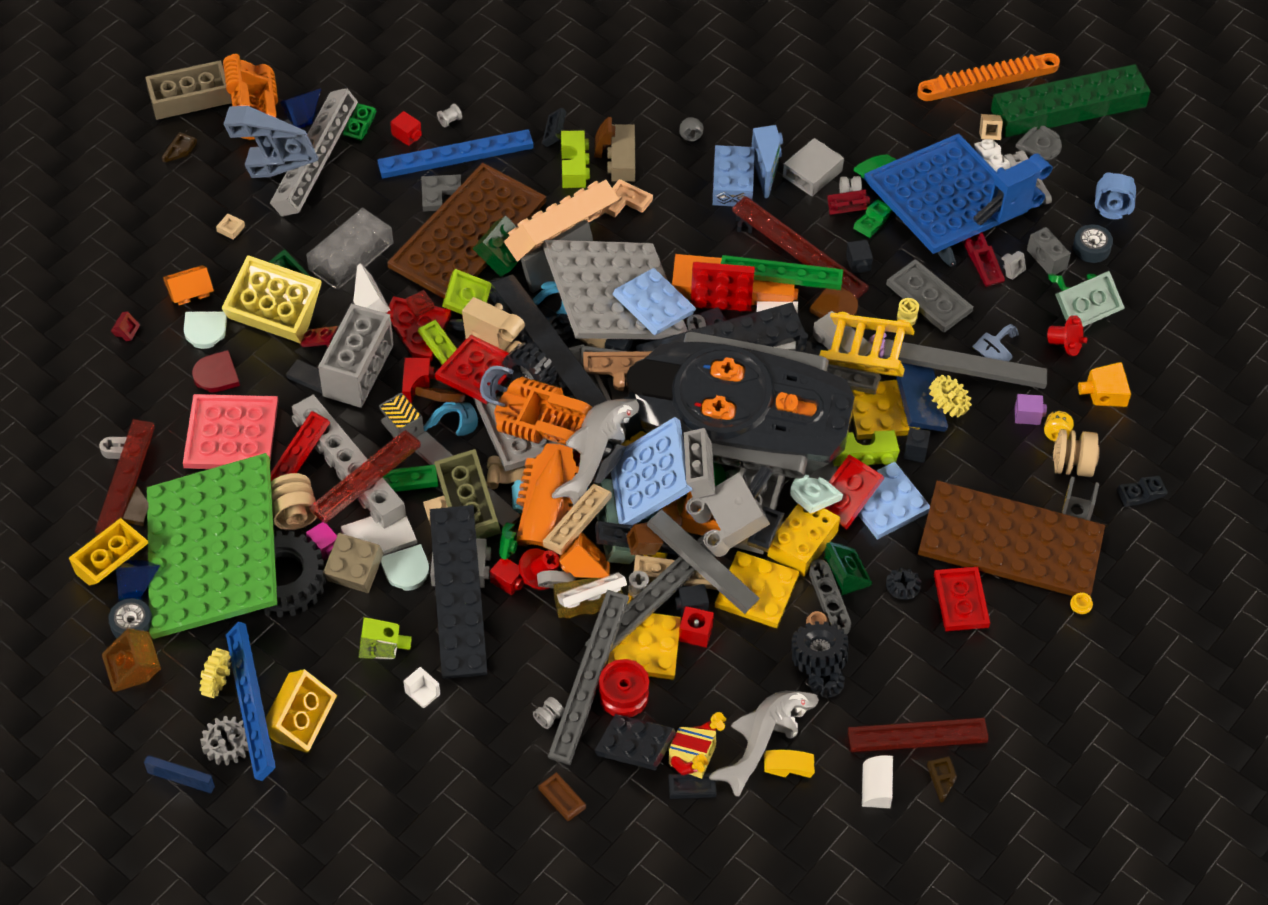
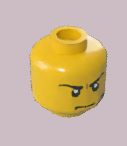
M1055 411L1049 414L1044 426L1046 437L1056 441L1059 430L1066 429L1068 439L1069 433L1074 426L1072 417L1063 411Z

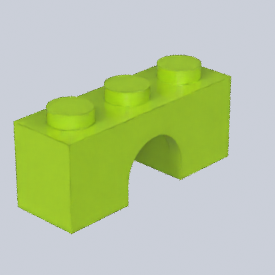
M561 131L562 159H571L562 160L563 188H586V180L590 179V168H586V165H589V153H585V150H589V139H585L584 131Z
M895 430L874 431L870 445L858 443L855 440L854 433L849 432L845 450L833 460V465L841 466L849 454L867 466L873 464L889 465L896 462L900 450Z

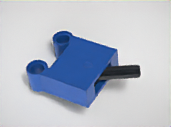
M1036 153L1029 159L1006 170L1003 167L998 168L989 203L973 217L974 221L981 226L992 216L1000 224L1032 207H1038L1044 201L1045 194L1036 186L1038 178L1042 180L1049 176L1053 169L1052 165L1040 154Z

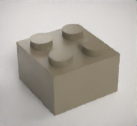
M338 533L323 574L329 582L369 593L384 553L378 544Z

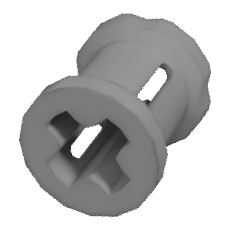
M452 104L449 109L443 112L438 111L437 118L443 127H447L452 121L456 119L461 120L462 113L456 104Z
M634 571L629 576L630 585L628 586V593L633 598L648 585L649 578L645 572Z

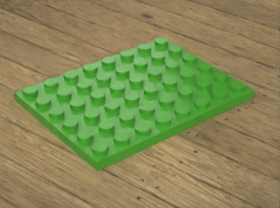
M267 453L147 487L149 507L147 511L149 608L152 613L149 635L153 639L277 605L270 457Z

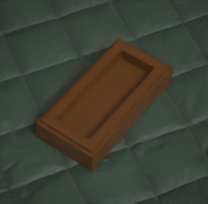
M557 772L539 785V790L567 821H570L586 809V804Z

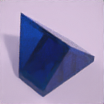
M321 89L280 101L293 126L300 128L313 123L312 120Z
M128 560L117 567L119 601L131 598L141 600L144 591L161 565L145 560Z

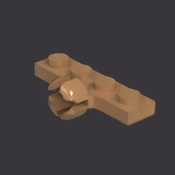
M652 351L583 352V368L588 375H612L613 386L619 391H623L625 381H627L628 391L630 383L639 375L645 374L644 358Z

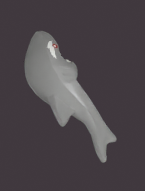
M636 399L608 400L589 410L584 418L582 427L566 441V446L580 453L579 471L572 480L564 483L552 493L553 499L568 497L574 506L585 494L600 464L608 439L618 444H622L625 440L624 431L620 424L621 422L628 423L629 419L638 413L639 403Z
M801 691L776 692L767 697L756 711L744 715L733 722L731 727L742 733L747 739V748L742 759L733 765L717 769L710 775V780L728 782L734 795L739 797L749 776L755 770L762 757L772 731L785 733L788 738L796 736L798 733V723L795 722V717H802L806 711L814 708L819 701L817 695Z

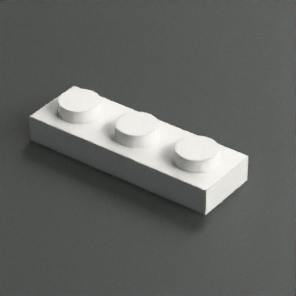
M616 573L557 594L561 605L573 608L580 605L581 601L587 599L592 601L600 598L601 594L607 592V589L618 592L627 583L623 575Z

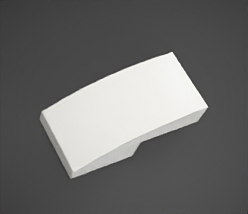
M984 139L982 142L975 143L977 153L996 172L1000 167H1003L1005 170L1010 168V162L1001 154V147L994 140Z

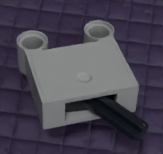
M761 466L750 485H748L739 472L715 487V495L688 500L686 510L697 523H705L713 515L721 529L720 531L710 530L704 536V544L714 556H724L730 548L770 525L756 499L772 475L773 471L767 466Z

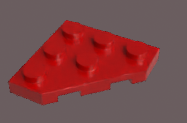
M393 296L389 304L390 310L387 312V314H390L392 326L412 357L430 358V362H432L434 353L422 339L418 329L436 320L445 331L451 317V310Z

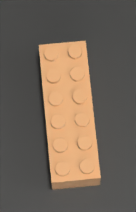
M607 180L600 183L595 181L587 187V190L582 188L574 194V197L571 198L569 195L560 201L561 204L557 205L554 203L546 209V212L543 213L541 210L534 214L531 220L526 218L518 223V227L508 233L509 237L504 241L516 261H520L522 257L542 246L545 240H552L583 220L591 222L604 214L619 200Z

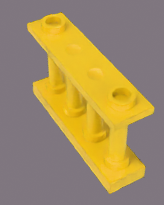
M846 312L830 314L832 321L837 325L831 349L828 351L821 350L819 356L827 358L829 364L871 373L903 377L905 369L898 358L904 335H914L915 331L911 323L902 319L892 321L854 316ZM845 326L856 328L851 351L848 354L839 352ZM865 329L876 330L870 355L860 356L858 353ZM884 332L896 333L890 357L887 359L879 358L878 355Z

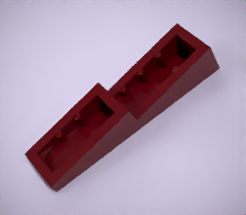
M983 232L962 241L986 287L1005 282L992 246L987 245Z

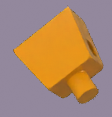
M1122 362L1092 369L1087 382L1078 383L1079 394H1091L1094 405L1128 406L1131 392Z

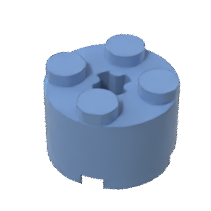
M1105 173L1103 175V178L1097 183L1095 207L1102 216L1109 219H1120L1123 215H1129L1133 212L1136 198L1134 179L1123 174Z

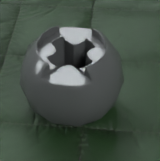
M688 117L680 124V135L684 140L696 141L703 134V124L697 118Z

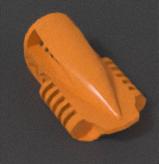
M239 54L225 57L223 60L227 92L231 94L232 106H250L276 118L275 105L278 103V95L273 69L266 64L253 65L247 61L240 60ZM241 137L248 140L255 139L254 137Z
M520 377L510 383L507 391L500 397L498 401L505 403V407L496 405L494 415L497 430L501 433H507L508 435L526 439L537 444L544 438L566 445V441L582 427L584 418L593 407L583 401L563 396V390L559 387Z
M546 444L536 459L526 458V468L523 470L525 476H522L521 481L523 483L520 484L521 490L518 492L520 498H517L516 504L523 507L516 538L518 546L528 547V545L534 544L545 548L543 540L573 507V503L568 497L552 498V493L564 483L572 480L579 471V467L576 466V462L573 459V448L561 444Z

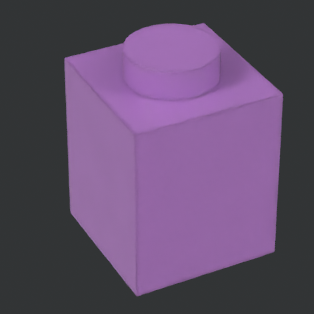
M1018 394L1015 403V423L1040 425L1042 417H1046L1047 405L1043 404V396Z

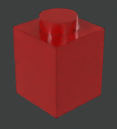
M405 111L390 122L392 135L408 146L422 136L421 122Z
M501 558L490 570L491 583L511 596L525 584L519 571V565L508 558L506 560Z

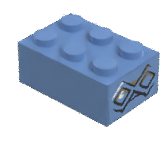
M715 145L713 205L737 206L738 201L752 202L754 147Z

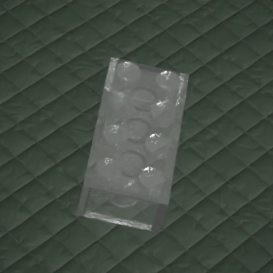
M361 208L306 254L309 270L339 290L356 275L357 265L361 263L366 267L393 244L392 227L364 208Z

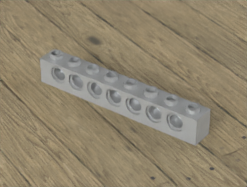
M347 88L329 93L307 134L318 156V161L287 171L270 204L281 216L300 212L358 101Z
M314 395L292 406L294 414L292 420L297 427L303 425L311 411L330 421V424L314 447L319 454L323 453L327 464L336 469L339 479L346 481L350 492L359 497L362 507L369 509L371 517L376 523L379 522L385 529L406 517L404 502Z

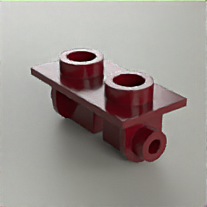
M866 190L827 195L829 215L866 210L868 204H870V198L866 196Z

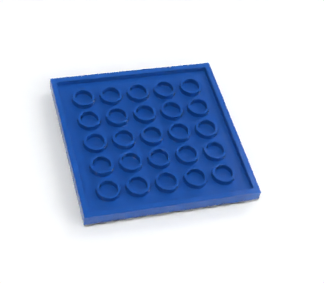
M959 133L864 174V180L933 254L999 225L992 216L981 226L973 219L989 203L994 178L998 173ZM1026 210V211H1024V212H1022V213H1020V214H1018V215H1016V216H1014V217H1012V218H1015V217H1017V216H1019V215H1021V214H1023V213H1026V212H1028V210Z

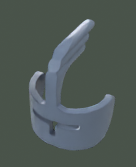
M1009 324L996 336L986 332L972 347L984 357L1009 362L1013 356L1000 343V340L1007 334L1010 338L1018 336L1019 333L1014 325ZM985 340L989 341L992 345H994L1000 351V353H998L992 346L988 350H986L990 345L987 342H985Z
M492 366L487 369L480 384L482 397L490 403L505 407V403L497 400L495 392L496 390L501 392L507 391L508 387L498 385V381L507 373L513 374L514 370L502 366Z

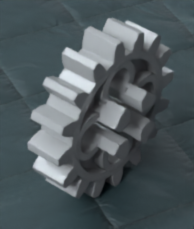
M224 716L223 721L215 718L216 724H207L209 731H202L203 738L200 741L203 746V753L207 754L210 761L215 758L216 764L219 765L224 760L225 764L229 765V761L232 759L237 763L238 756L246 757L244 750L249 751L243 720L237 723L236 717L229 721L227 716ZM221 730H225L232 751H228L226 742L222 738Z

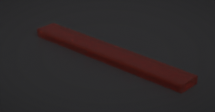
M747 196L743 197L733 206L732 211L804 265L843 269L841 287L851 292L856 299L860 298L868 290L867 284Z

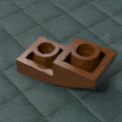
M612 117L606 118L596 133L594 158H602V150H606V145H611V137H615L616 127L612 125Z

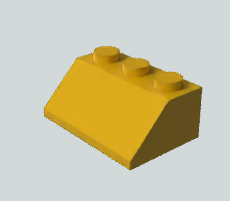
M120 518L70 556L69 560L78 577L88 585L97 584L146 546L148 540Z
M305 669L289 673L265 718L269 737L279 744L303 752H309L337 695Z

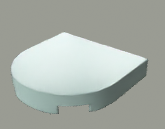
M224 312L185 313V338L194 347L201 349L211 348L214 344L224 339L227 326V316Z
M805 475L804 478L800 479L795 478L790 489L792 498L810 514L841 501L843 494L821 477L819 479L808 478L809 475Z
M421 544L385 555L380 562L387 581L392 586L402 588L405 591L419 588L424 584L429 575V563Z

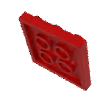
M693 262L691 304L698 308L718 307L720 310L751 311L755 267Z
M470 335L436 371L435 379L488 404L489 402L482 397L480 392L482 377L486 370L492 366L504 367L502 363L509 353ZM503 375L499 379L498 385L504 386L510 378Z

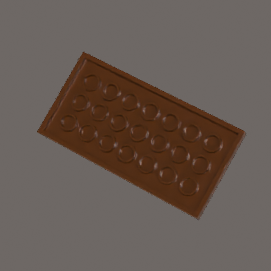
M482 163L387 262L388 268L445 298L454 269L477 277L488 266L472 248L489 228L505 215L518 227V223L526 218L530 220L547 202L546 196Z
M937 480L918 555L966 568L978 567L981 572L1071 596L1078 593H1086L1091 597L1105 525Z

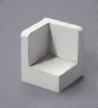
M421 667L404 680L405 693L422 708L428 706L440 695L439 683Z

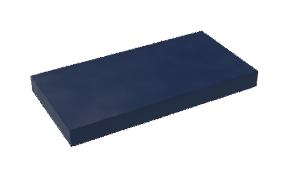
M902 363L905 369L903 377L896 376L908 426L945 432L948 424L943 409H938L937 402L932 401L934 397L929 395L932 391L929 389V386L936 379L933 368Z

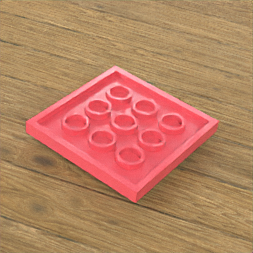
M194 394L183 459L184 468L212 469L267 453L271 461L278 396Z

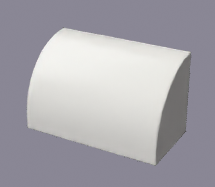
M876 756L867 759L863 763L862 807L890 808L892 802L893 756Z

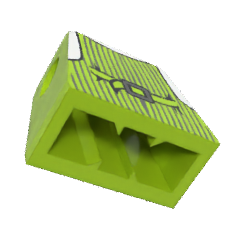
M364 618L359 658L394 659L397 648L410 650L412 636L399 635V625L396 623Z

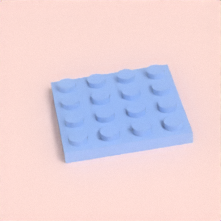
M674 417L626 446L627 448L623 456L611 471L618 522L623 525L632 526L692 491V488L686 482L685 447L680 420Z

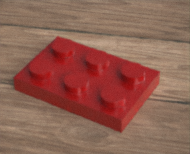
M849 454L829 480V483L843 494L842 500L825 507V509L839 516V525L847 530L885 479L884 476Z
M978 567L935 570L934 578L945 631L989 628L990 619Z

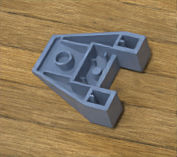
M250 106L229 107L224 126L230 138L254 137L259 146L250 147L245 162V167L251 178L271 177L318 161V156L306 131Z

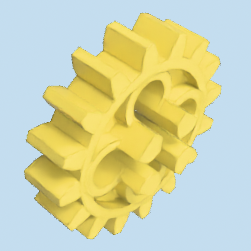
M944 375L937 377L929 386V389L932 390L929 395L934 397L932 401L937 402V408H942L944 414L949 412L951 417L954 415L960 417L972 405L969 402L971 397L966 395L968 390H964L962 388L963 384L959 385L957 379L951 380L949 375L946 378Z
M219 648L212 651V655L204 663L205 670L201 671V695L215 698V696H218L219 690L222 691L227 681L226 676L230 675V669H228L231 664L229 662L231 658L230 652Z

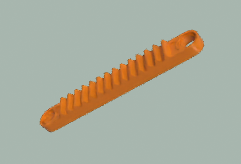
M1052 53L1038 56L1031 54L1029 58L1024 56L1022 59H1019L1018 57L1015 61L1010 59L1007 63L1004 60L1001 64L996 62L994 66L989 64L987 67H984L982 65L980 69L975 67L973 70L967 69L966 72L961 70L958 74L956 72H953L952 75L947 73L945 77L939 75L936 79L921 82L918 86L917 95L923 101H933L1051 74L1058 70L1060 59ZM1050 61L1054 65H1047L1045 62ZM924 89H929V90H931L932 92H931V93H925V92H923L922 90H924Z

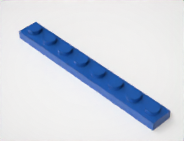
M528 129L377 160L383 179L533 149V141Z
M237 622L226 634L254 778L263 781L276 767L246 624Z

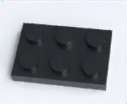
M615 714L598 743L595 752L597 756L656 770L676 732L671 727Z

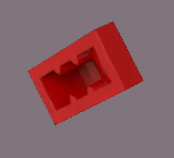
M405 358L402 393L411 404L416 395V387H430V379H434L435 370L430 365V358Z

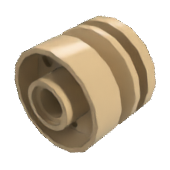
M1060 429L1053 451L1055 473L1061 474L1065 465V473L1070 475L1073 466H1076L1078 476L1092 477L1099 458L1098 434L1083 431L1080 439L1076 440V433L1074 430H1071L1067 439L1066 429Z
M290 473L282 475L271 482L273 520L278 528L296 530L316 520L319 514L318 507L313 495L310 479L306 475Z

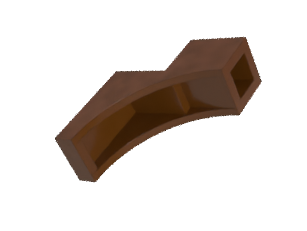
M676 499L661 509L679 526H682V517L679 515ZM648 522L634 524L626 537L631 555H655L663 545V540L646 525Z

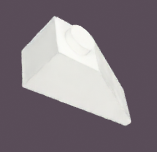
M360 263L357 265L353 300L355 305L387 313L390 309L372 275Z

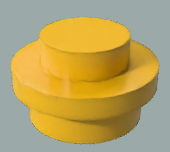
M1078 593L1072 597L1070 606L1078 614H1087L1093 607V601L1088 594Z

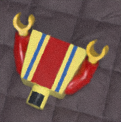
M717 712L711 717V721L701 726L678 728L675 737L667 749L669 751V764L681 775L691 774L702 779L716 748V728L719 731L724 730L725 724L723 722L726 721L725 716L721 712Z

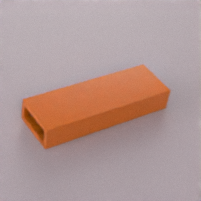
M675 254L672 285L686 299L691 300L693 262L721 264L722 258ZM754 280L752 305H757V301H797L798 288H794L795 285Z

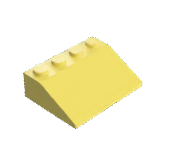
M247 255L222 306V310L229 319L301 343L310 325L322 281Z

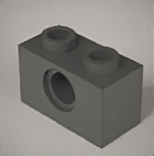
M1047 227L1030 235L1027 251L1047 273L1057 274L1067 269L1071 253Z

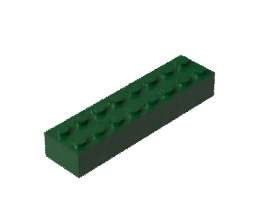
M1136 64L994 94L991 112L993 115H1001L1003 121L1002 133L1006 138L1027 133L1035 127L1037 129H1040L1041 126L1052 128L1146 107L1150 89Z

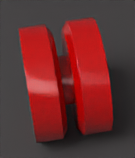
M628 659L615 660L606 665L601 671L599 678V698L604 710L612 716L617 714L626 717H634L643 711L649 699V677L642 665Z

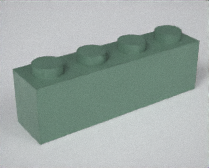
M604 479L600 484L596 483V485L611 491L612 498L597 514V519L602 522L619 524L612 479ZM603 544L607 562L631 564L635 559L636 555H631L629 548Z

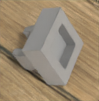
M1017 251L1013 255L1007 253L1002 257L1005 264L1003 268L1006 270L1007 278L1013 280L1026 270L1024 253Z

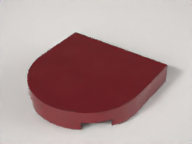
M228 350L203 357L193 368L192 375L198 388L208 390L209 392H219L240 386Z

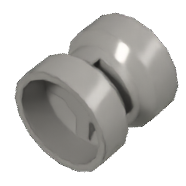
M854 176L851 179L840 177V193L862 190L861 177Z
M549 697L544 702L543 707H538L533 712V716L542 727L549 729L554 724L556 718L562 717L564 708L555 698Z

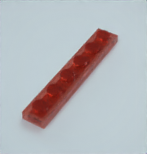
M133 419L95 529L96 535L102 533L118 519L123 518L155 428L154 423Z
M404 430L309 506L310 512L322 522L327 523L420 448V441L407 430Z
M985 718L848 727L851 752L987 743L988 741Z

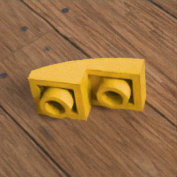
M767 750L764 752V769L767 773L785 778L789 773L811 778L815 773L814 754L793 750Z

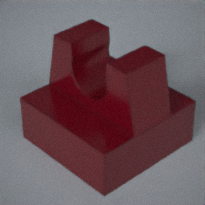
M128 311L122 312L111 332L116 337H122L125 341H131L140 324Z

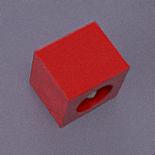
M686 606L679 627V641L707 648L713 627L714 613Z

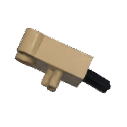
M473 297L462 310L463 319L450 320L449 328L451 330L465 331L466 339L473 335L510 353L518 344H522L519 341L513 340L525 327V323L519 316L503 311L502 304L496 303L495 306H492Z

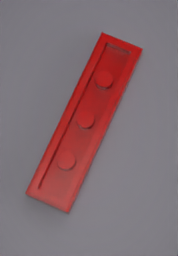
M311 411L271 471V482L282 475L298 472L330 424L328 419Z

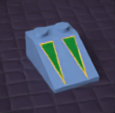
M776 125L753 128L754 166L764 198L769 197L778 168L779 157L782 156L780 144H783V137L781 132L778 133Z

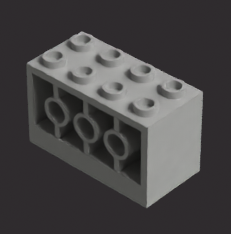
M351 303L318 366L323 397L362 408L394 345L390 314Z

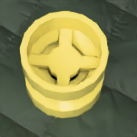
M912 298L901 300L897 320H906L911 325H914L917 322L919 303Z

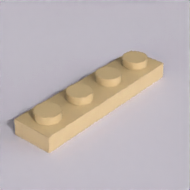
M593 483L543 540L544 547L562 555L612 498L611 491Z
M636 555L634 571L645 572L649 580L653 581L675 560ZM699 572L694 574L684 584L685 586L705 584L707 589L717 590Z

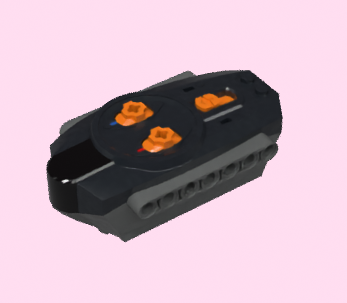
M696 332L686 333L684 342L659 345L646 358L636 361L630 366L626 376L628 399H636L639 403V420L641 427L647 433L676 417L681 423L683 440L684 432L705 428L712 443L713 463L759 471L761 466H767L773 471L772 474L797 479L804 478L805 474L811 475L818 469L830 464L845 450L855 398L846 379L827 372L829 360L823 356Z

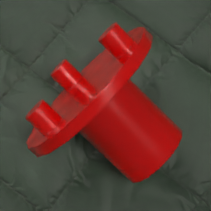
M1071 315L1067 319L1065 326H1050L1048 329V342L1050 344H1064L1069 356H1076L1080 352L1082 343H1087V337H1083L1081 319L1077 315Z
M538 548L529 549L523 553L519 560V571L524 579V583L538 590L549 589L538 586L537 574L548 570L559 571L560 559L557 553Z

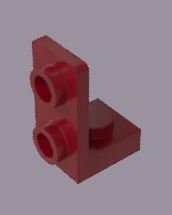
M339 327L309 329L305 332L300 345L302 347L319 345L329 347Z

